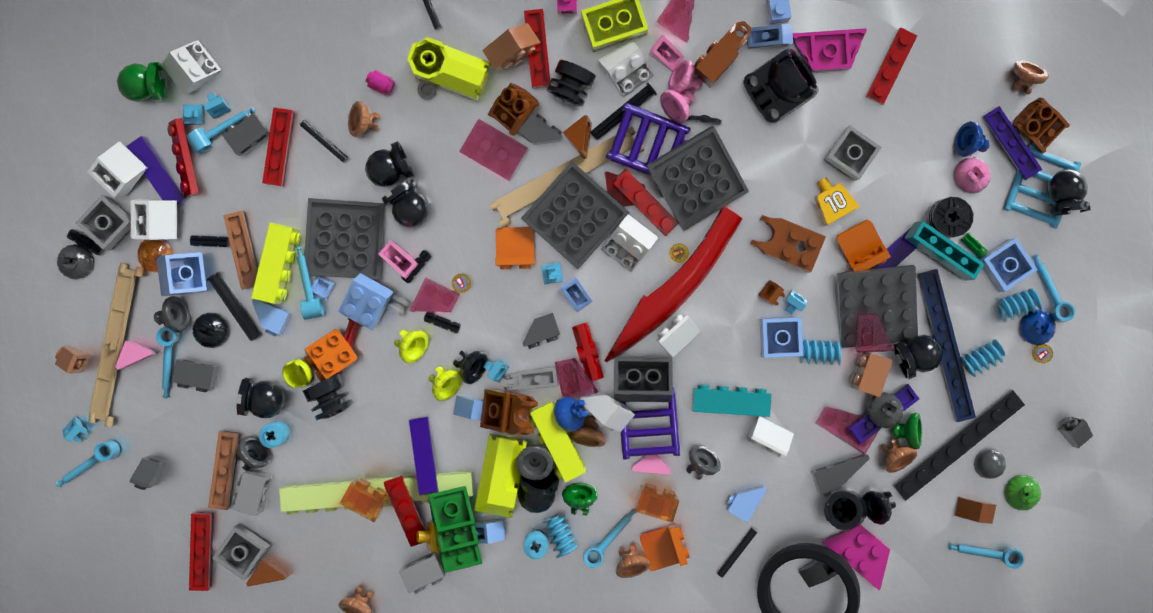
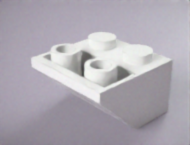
M630 38L598 60L622 97L654 75L642 52Z
M198 40L169 52L162 63V67L184 95L199 89L221 71L220 67Z
M118 142L100 155L87 173L111 196L118 198L127 196L147 167L121 142Z
M131 200V239H177V201Z
M628 214L601 249L632 272L658 237Z
M679 314L671 321L673 325L669 329L665 327L657 334L659 338L656 341L672 358L701 332L690 317L685 314L683 316Z
M607 395L580 398V400H584L586 403L582 409L587 411L590 416L593 415L596 418L594 421L602 428L605 426L610 431L616 430L621 432L635 415L622 402Z
M760 416L755 418L747 434L751 438L750 442L760 448H763L765 445L768 447L767 451L778 457L781 454L787 455L794 435L792 432Z

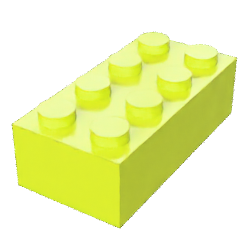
M269 223L252 299L273 304H282V301L286 300L287 290L285 288L292 276L290 267L291 263L294 264L296 260V253L294 251L301 239L298 229Z
M552 400L531 410L529 420L534 428H538L540 432L538 433V438L541 444H546L547 451L552 456L553 462L555 461L557 465L555 471L559 479H564L566 483L585 473L586 467L568 431L563 430L556 422Z

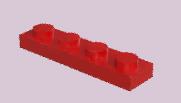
M543 9L524 11L525 24L528 23L540 41L535 46L536 50L529 55L532 88L547 87L551 85Z
M901 27L898 29L865 97L884 105L918 35Z
M273 107L262 180L263 184L283 187L293 110Z
M177 118L168 123L167 130L172 138V152L176 156V171L180 174V189L184 193V197H192L199 192L182 118Z
M624 169L613 180L612 183L664 236H667L678 224V221L627 169Z
M403 476L384 481V487L410 547L421 544L417 542V531L426 530Z
M212 513L191 514L189 591L210 590Z

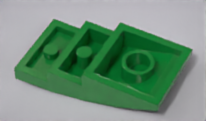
M466 486L428 494L444 574L481 565L479 541Z

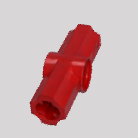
M588 323L573 326L572 330L577 343L576 349L580 362L583 363L588 382L604 378L598 360L597 348L592 340Z

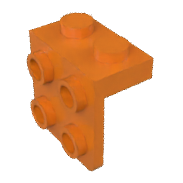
M869 219L836 236L853 271L870 270L871 267L881 265L891 257Z
M504 227L496 229L495 266H500V270L511 269V266L519 265V269H531V265H535L534 230L531 227Z
M334 329L305 348L306 356L304 359L310 367L313 365L317 370L315 375L320 382L336 375L357 361V355L338 329Z
M675 524L640 535L645 557L649 559L651 564L649 567L650 571L659 570L678 563L680 566L688 564L687 558H690L687 547H683L681 540L684 539L681 528L677 529Z

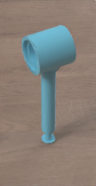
M251 107L246 112L242 111L206 133L203 128H198L186 135L187 141L194 153L200 154L212 146L209 139L225 131L230 126L239 123L245 115L255 112V110Z
M296 247L295 250H297L299 256L297 261L306 300L300 302L303 319L324 316L321 298L313 297L305 256H302L301 252L302 247Z
M1035 255L1033 258L1037 263L1036 267L1055 304L1052 308L1051 316L1059 323L1071 320L1075 316L1074 306L1071 303L1062 302L1043 262L1041 263L1038 258L1039 255ZM1061 307L1067 311L1065 318L1059 314Z
M167 326L160 328L156 333L157 342L164 346L163 398L169 397L172 346L179 341L181 336L180 331H173ZM166 331L171 333V340L165 337Z
M113 440L97 444L94 448V455L63 476L61 481H56V486L62 487L63 483H68L98 461L105 462L116 458L120 453L119 444ZM105 447L109 449V455L105 453Z
M632 509L628 516L625 515L597 548L590 547L585 550L583 560L587 566L596 568L603 562V551L631 521L630 518L635 513L637 514L635 509ZM591 552L598 554V560L594 563L588 561V555Z
M950 544L948 547L950 551L953 549L958 550L959 553L1000 559L1004 564L1013 569L1021 567L1024 563L1023 553L1014 547H1008L1003 552L964 545L952 546ZM1016 553L1017 560L1010 563L1008 560L1009 555Z

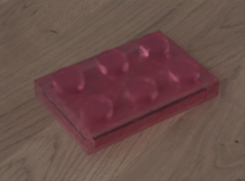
M478 119L459 152L509 181L528 147Z

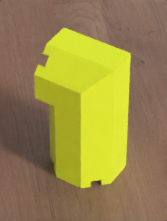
M429 37L413 43L407 57L411 69L417 78L476 101L479 99L477 94L481 95L489 73H486V70L491 68L490 62L443 45L442 42Z
M490 433L474 511L512 518L514 513L512 511L515 508L519 485L516 484H519L521 477L516 461L520 452L527 447L528 441L524 440L523 443H520V438L500 434L493 438L494 434Z

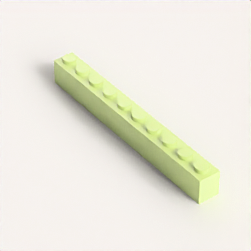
M473 471L436 474L439 492L466 486L469 500L470 496L474 495ZM403 477L413 501H420L421 504L429 503L428 494L419 495L417 477ZM393 478L281 487L279 489L281 512H287V515L298 514L299 510H306V513L318 512L317 509L324 508L328 512L336 511V507L352 510L360 505H363V508H373L375 504H382V507L393 506L384 487V481Z

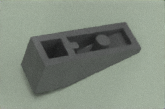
M864 453L812 470L811 474L817 492L824 496L834 494L835 490L840 489L870 459L869 455Z

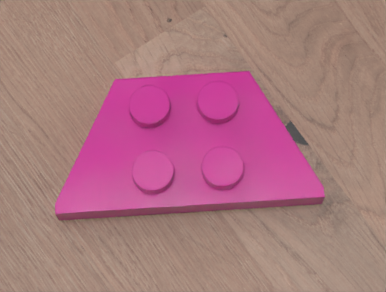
M867 29L793 33V40L812 72L851 69Z
M861 524L856 528L844 530L835 536L822 540L828 548L841 555L855 571L875 588L881 589L890 549Z

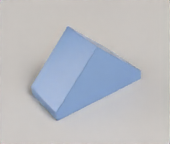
M576 277L560 287L576 312L592 302Z
M457 396L453 414L468 419L481 420L483 400Z

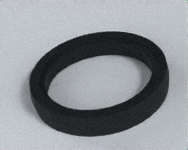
M798 543L787 546L776 552L768 560L760 573L757 598L762 613H780L774 605L770 591L774 572L786 562L803 558L817 560L831 567L840 576L846 587L848 603L844 613H858L860 585L854 570L841 555L825 546L813 543Z

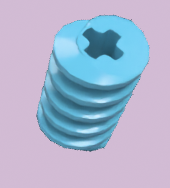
M1030 288L1027 292L1015 293L1013 297L1009 295L1005 299L999 298L997 308L1002 321L1006 322V316L1014 320V313L1020 318L1021 311L1025 315H1028V309L1035 313L1036 306L1042 310V304L1038 293L1033 288Z
M994 339L992 344L986 343L985 347L980 346L979 352L973 350L972 355L967 353L965 358L961 357L965 369L973 377H976L975 371L977 370L982 374L983 366L989 370V363L994 367L997 366L996 360L1003 363L1002 356H1005V352L1001 344Z
M804 340L803 356H800V363L802 364L804 358H806L807 364H810L811 359H814L815 364H818L819 359H821L823 365H825L827 359H829L830 365H833L834 360H837L838 365H840L841 347L839 342L835 341L832 346L831 341H827L824 344L820 340L817 344L815 340H812L809 345L808 340Z
M281 421L269 423L262 427L259 432V440L267 448H275L282 445L290 437L289 427Z
M555 515L542 521V523H548L544 529L551 530L547 537H554L550 544H557L553 551H560L556 558L573 552L577 547V543H571L574 540V536H568L571 533V529H565L569 525L568 522H562L566 518L565 515Z
M538 529L532 530L527 534L523 547L525 554L529 558L540 559L545 556L549 545L547 534ZM536 541L537 544H540L539 547L533 544V542Z

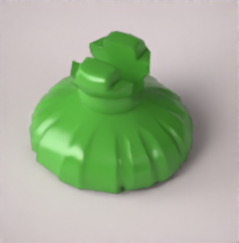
M1018 475L1008 481L1004 493L1006 501L1014 509L1030 510L1038 504L1042 492L1039 483L1034 478L1028 475Z

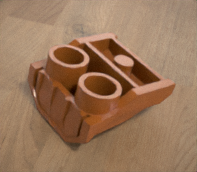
M510 83L507 88L502 90L501 95L496 98L488 115L495 118L509 131L510 135L514 136L535 107L539 105V102L527 90Z
M1039 97L1029 103L1016 117L1013 126L1018 128L1041 153H1045L1047 151L1046 148L1070 124L1044 98Z

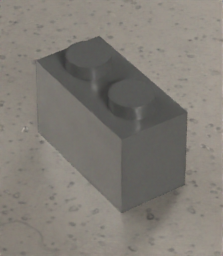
M254 113L252 115H245L241 119V123L230 126L223 135L224 139L238 156L243 155L269 136L270 132L258 115Z
M176 359L172 382L177 383V387L188 389L189 386L196 387V391L207 392V390L214 389L218 366Z

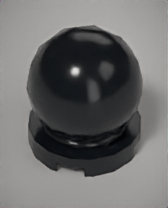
M398 141L391 144V151L386 149L378 150L368 157L365 172L368 179L374 185L388 187L397 183L402 175L406 179L414 176L412 167L408 166L405 160L407 156Z
M1069 169L1059 171L1049 181L1048 193L1050 199L1055 203L1054 206L1050 207L1051 215H1069L1074 210H1080V213L1091 210L1090 202L1084 200L1087 195L1088 185L1085 177L1078 171Z
M413 178L410 180V184L405 181L391 190V196L387 198L385 195L382 198L386 206L392 205L394 219L400 225L407 228L421 226L427 221L430 214L429 202L422 193L415 191L418 184Z
M925 334L917 335L910 339L906 345L903 342L893 345L894 355H899L901 363L898 364L899 368L908 380L916 377V371L924 373L934 370L942 360V347L932 336Z
M252 378L242 379L238 394L242 395L241 404L236 405L237 415L247 416L251 412L259 418H271L279 414L284 406L285 396L277 384L270 381H259L254 384Z
M554 469L542 480L533 481L521 475L517 493L518 501L528 512L541 513L547 511L554 503L555 492L559 484V477L557 478L554 474Z
M845 490L836 492L829 497L825 503L824 513L826 520L836 529L848 530L856 528L864 522L867 516V506L860 494Z

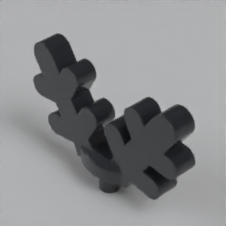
M691 115L686 120L720 125L722 122L718 118H711L707 115Z

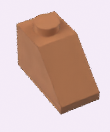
M62 346L56 353L55 358L57 360L55 365L69 374L80 373L84 370L89 354L70 346Z

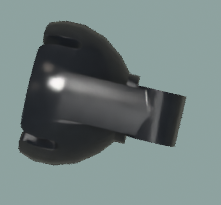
M791 48L783 50L762 66L747 74L743 80V84L752 101L770 123L782 120L813 99L819 92V87L816 85L817 82L805 61L800 56H797L796 51ZM752 76H755L758 80L756 86H753L750 82ZM773 108L778 111V118L772 117L771 110Z

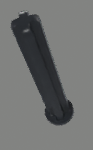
M647 82V86L626 103L639 107L653 94L657 95V93ZM624 104L591 131L592 136L596 140L600 139L622 120Z
M220 272L211 275L206 281L211 283L248 339L253 341L260 336L258 331L219 276Z

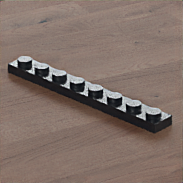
M1010 390L892 486L905 501L908 500L1025 406V404L1014 390Z

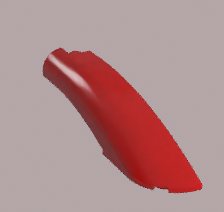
M725 206L721 208L702 242L690 258L662 286L650 295L642 296L606 356L605 362L608 363L614 357L620 356L645 339L690 298L715 266L743 220L738 214Z

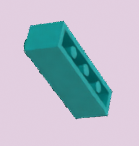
M924 221L914 222L904 238L965 281L975 280L985 264Z
M698 385V388H693L692 411L770 417L772 394L767 393V389L755 388V392H749L748 388L736 387V391L728 390L727 386H717V389H709V385Z

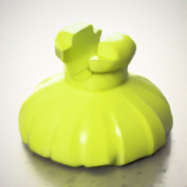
M401 330L399 334L402 335L401 341L395 340L394 345L399 347V356L403 362L407 364L414 363L424 355L428 347V336L421 330L411 331L410 333Z
M438 366L435 369L438 375L436 377L430 375L428 380L433 383L432 393L434 398L438 401H445L453 397L460 390L463 381L459 371H444L442 367Z

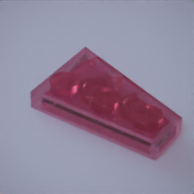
M824 407L815 423L863 454H866L879 432L877 431L863 443L858 444L848 431V428L864 416L830 407Z

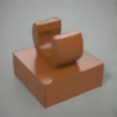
M769 280L759 293V296L772 305H779L776 300L779 296L785 297L781 286Z

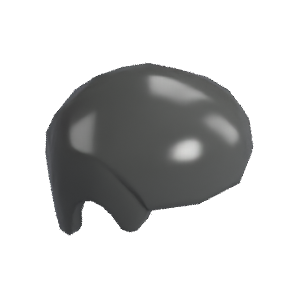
M992 449L978 454L974 461L976 473L986 479H994L1001 476L1006 468L1005 457L1001 452Z

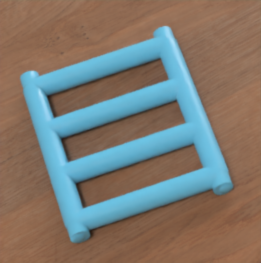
M1032 144L1027 145L1034 157L1078 172L1080 170V162L1075 161L1072 163L1048 153H1041ZM1017 171L1004 210H1015L1051 224V227L1057 229L1062 215L1053 217L1014 202L1017 193L1021 192L1050 204H1055L1050 199L1049 194L1022 185L1023 177ZM1042 171L1033 175V177L1049 182L1053 177Z

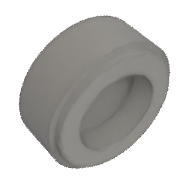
M422 81L418 85L417 91L422 99L431 100L437 94V87L435 84Z

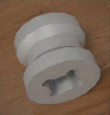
M393 294L391 297L392 301L390 304H387L386 308L403 316L405 307H408L410 303Z

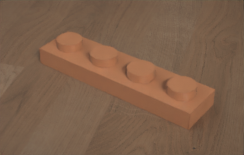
M244 211L223 215L241 290L253 288L258 269Z
M219 431L208 508L229 509L239 440L238 433Z

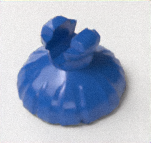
M969 121L959 128L954 144L959 156L968 157L977 151L986 152L990 146L989 140H986V136L983 135L982 128L977 122Z
M1036 309L1035 313L1030 311L1028 315L1022 317L1020 331L1022 337L1028 343L1043 345L1049 342L1055 334V319L1049 312Z
M569 396L557 400L554 406V415L556 422L563 430L575 432L582 427L585 417L588 416V412L582 409L586 405L585 401L576 400Z

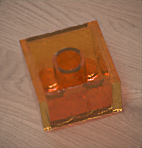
M355 479L349 485L340 504L375 522L390 499L387 491L379 487L377 489L373 488L366 479Z
M646 483L645 486L640 485L634 508L635 512L673 523L680 500L675 491L669 489L660 491L657 486Z

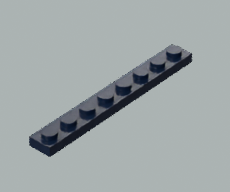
M938 269L918 273L933 336L940 343L943 350L940 363L955 421L961 422L976 418Z

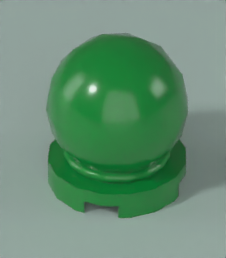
M150 62L147 67L136 63L125 66L119 72L117 78V85L121 95L135 102L145 101L149 97L154 101H162V97L166 96V79H162L160 71L164 70L161 63Z

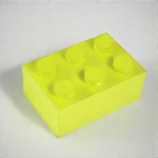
M612 0L581 10V16L593 51L648 33V27L639 0Z

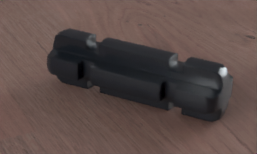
M74 229L68 232L67 238L71 241H75V243L83 248L91 250L95 255L102 253L103 249L90 238Z
M192 235L190 237V245L217 247L219 245V247H228V237L219 236L218 238L216 236L200 237Z
M423 250L419 254L420 257L415 259L418 263L417 267L406 279L401 276L402 280L406 283L412 281L413 276H416L425 265V262H428L431 258L429 252Z
M426 312L424 316V322L433 323V325L446 330L450 329L454 333H458L460 330V323L451 322V320L438 315L434 316L430 312Z

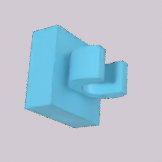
M215 93L207 95L209 102L203 105L213 119L230 111L228 104L221 96L216 97Z
M183 105V124L204 125V105Z
M560 262L541 265L544 285L563 281Z
M791 290L787 295L786 301L789 304L786 306V311L791 315L796 308L803 311L807 305V300L794 290Z
M496 360L494 364L487 361L484 368L489 371L487 377L499 383L509 366Z
M76 417L62 430L64 439L69 442L73 439L76 442H81V438L77 436L80 432L85 435L88 434L87 429L82 426L81 420Z

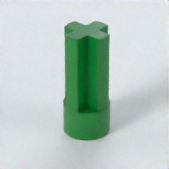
M970 232L961 238L980 259L988 252Z

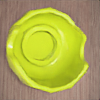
M295 359L286 363L282 369L283 378L291 388H303L312 381V369L307 362L301 359Z

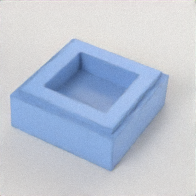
M317 276L311 286L312 292L327 300L336 283L323 276Z

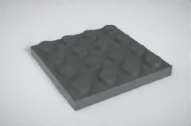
M713 125L646 165L683 231L749 192Z
M571 161L521 219L573 266L579 269L629 214V211L578 165Z
M308 198L304 253L308 274L356 278L361 273L370 279L381 280L382 257L378 254L383 249L386 205L373 202Z
M914 265L837 273L840 345L842 348L904 342L918 335L916 267Z

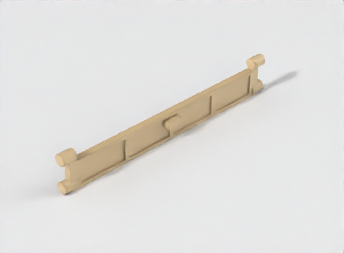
M633 127L627 130L619 152L620 154L630 150L633 146L634 139L632 135L635 134ZM616 135L589 149L587 159L578 155L489 204L493 211L498 209L502 217L499 221L501 227L503 228L510 224L507 216L535 202L571 161L578 165L585 173L610 161L605 156L611 150ZM643 145L640 149V152L645 150Z
M120 263L117 272L88 422L96 423L97 419L103 420L106 427H112L114 417L108 415L118 371L115 366L122 351L136 276L142 277L144 267L139 266L136 267V271L127 269L128 264Z

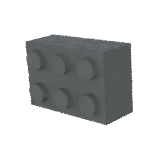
M614 357L615 400L619 402H672V358Z

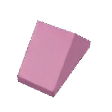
M662 34L649 52L651 57L671 71L676 68L684 57Z
M392 240L378 254L405 279L418 265L408 253Z
M125 341L115 367L117 370L127 368L156 355L157 351L133 341Z
M658 455L642 456L631 467V470L636 472L670 475L671 473L670 469Z

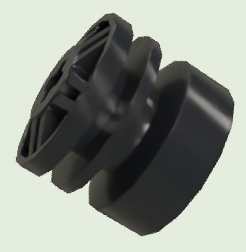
M559 60L555 73L561 79L551 78L550 82L555 86L548 85L547 92L564 103L583 107L585 101L580 97L587 98L588 94L582 90V87L591 88L596 75L577 64L566 60Z
M948 197L934 202L929 207L926 213V223L949 239L964 235L971 228L974 214L966 200L959 197ZM952 214V216L955 217V220L951 221V218H949L948 215Z
M340 374L303 390L307 402H318V405L311 409L312 412L318 409L322 411V413L315 416L316 421L333 417L345 411L353 404L352 399L345 402L342 400V398L349 395V392L341 394L338 392L345 385Z

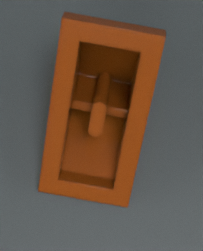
M587 115L581 117L563 132L570 144L584 159H587L592 122Z
M958 497L954 516L979 523L993 524L996 505Z
M265 557L246 584L249 587L285 580L288 577V572Z

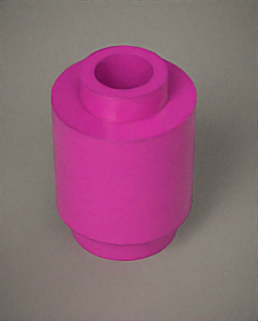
M378 70L370 71L365 81L368 83L367 87L383 95H390L396 81L392 80V77Z

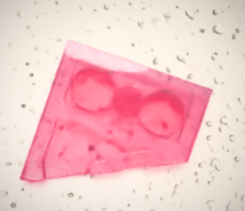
M670 0L657 19V22L684 42H688L695 0Z
M426 277L409 311L452 312L460 294Z
M857 313L856 352L894 351V347L876 313Z
M575 358L555 362L562 397L569 396L575 398L598 393L597 388Z

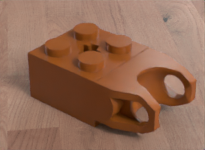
M745 21L737 22L719 42L715 40L709 46L706 56L702 54L695 62L694 74L701 78L702 82L709 88L736 60L739 55L737 51L750 36L751 27ZM736 31H742L744 33V36L739 37L736 34Z
M761 215L760 220L772 229V237L768 242L751 240L750 244L757 247L764 255L807 273L812 272L826 236L782 218H769ZM801 243L803 250H801L799 253L797 252L798 248L795 247V245Z
M485 389L480 427L508 434H534L535 429L529 422V413L532 408L538 407V402L533 397L523 394Z

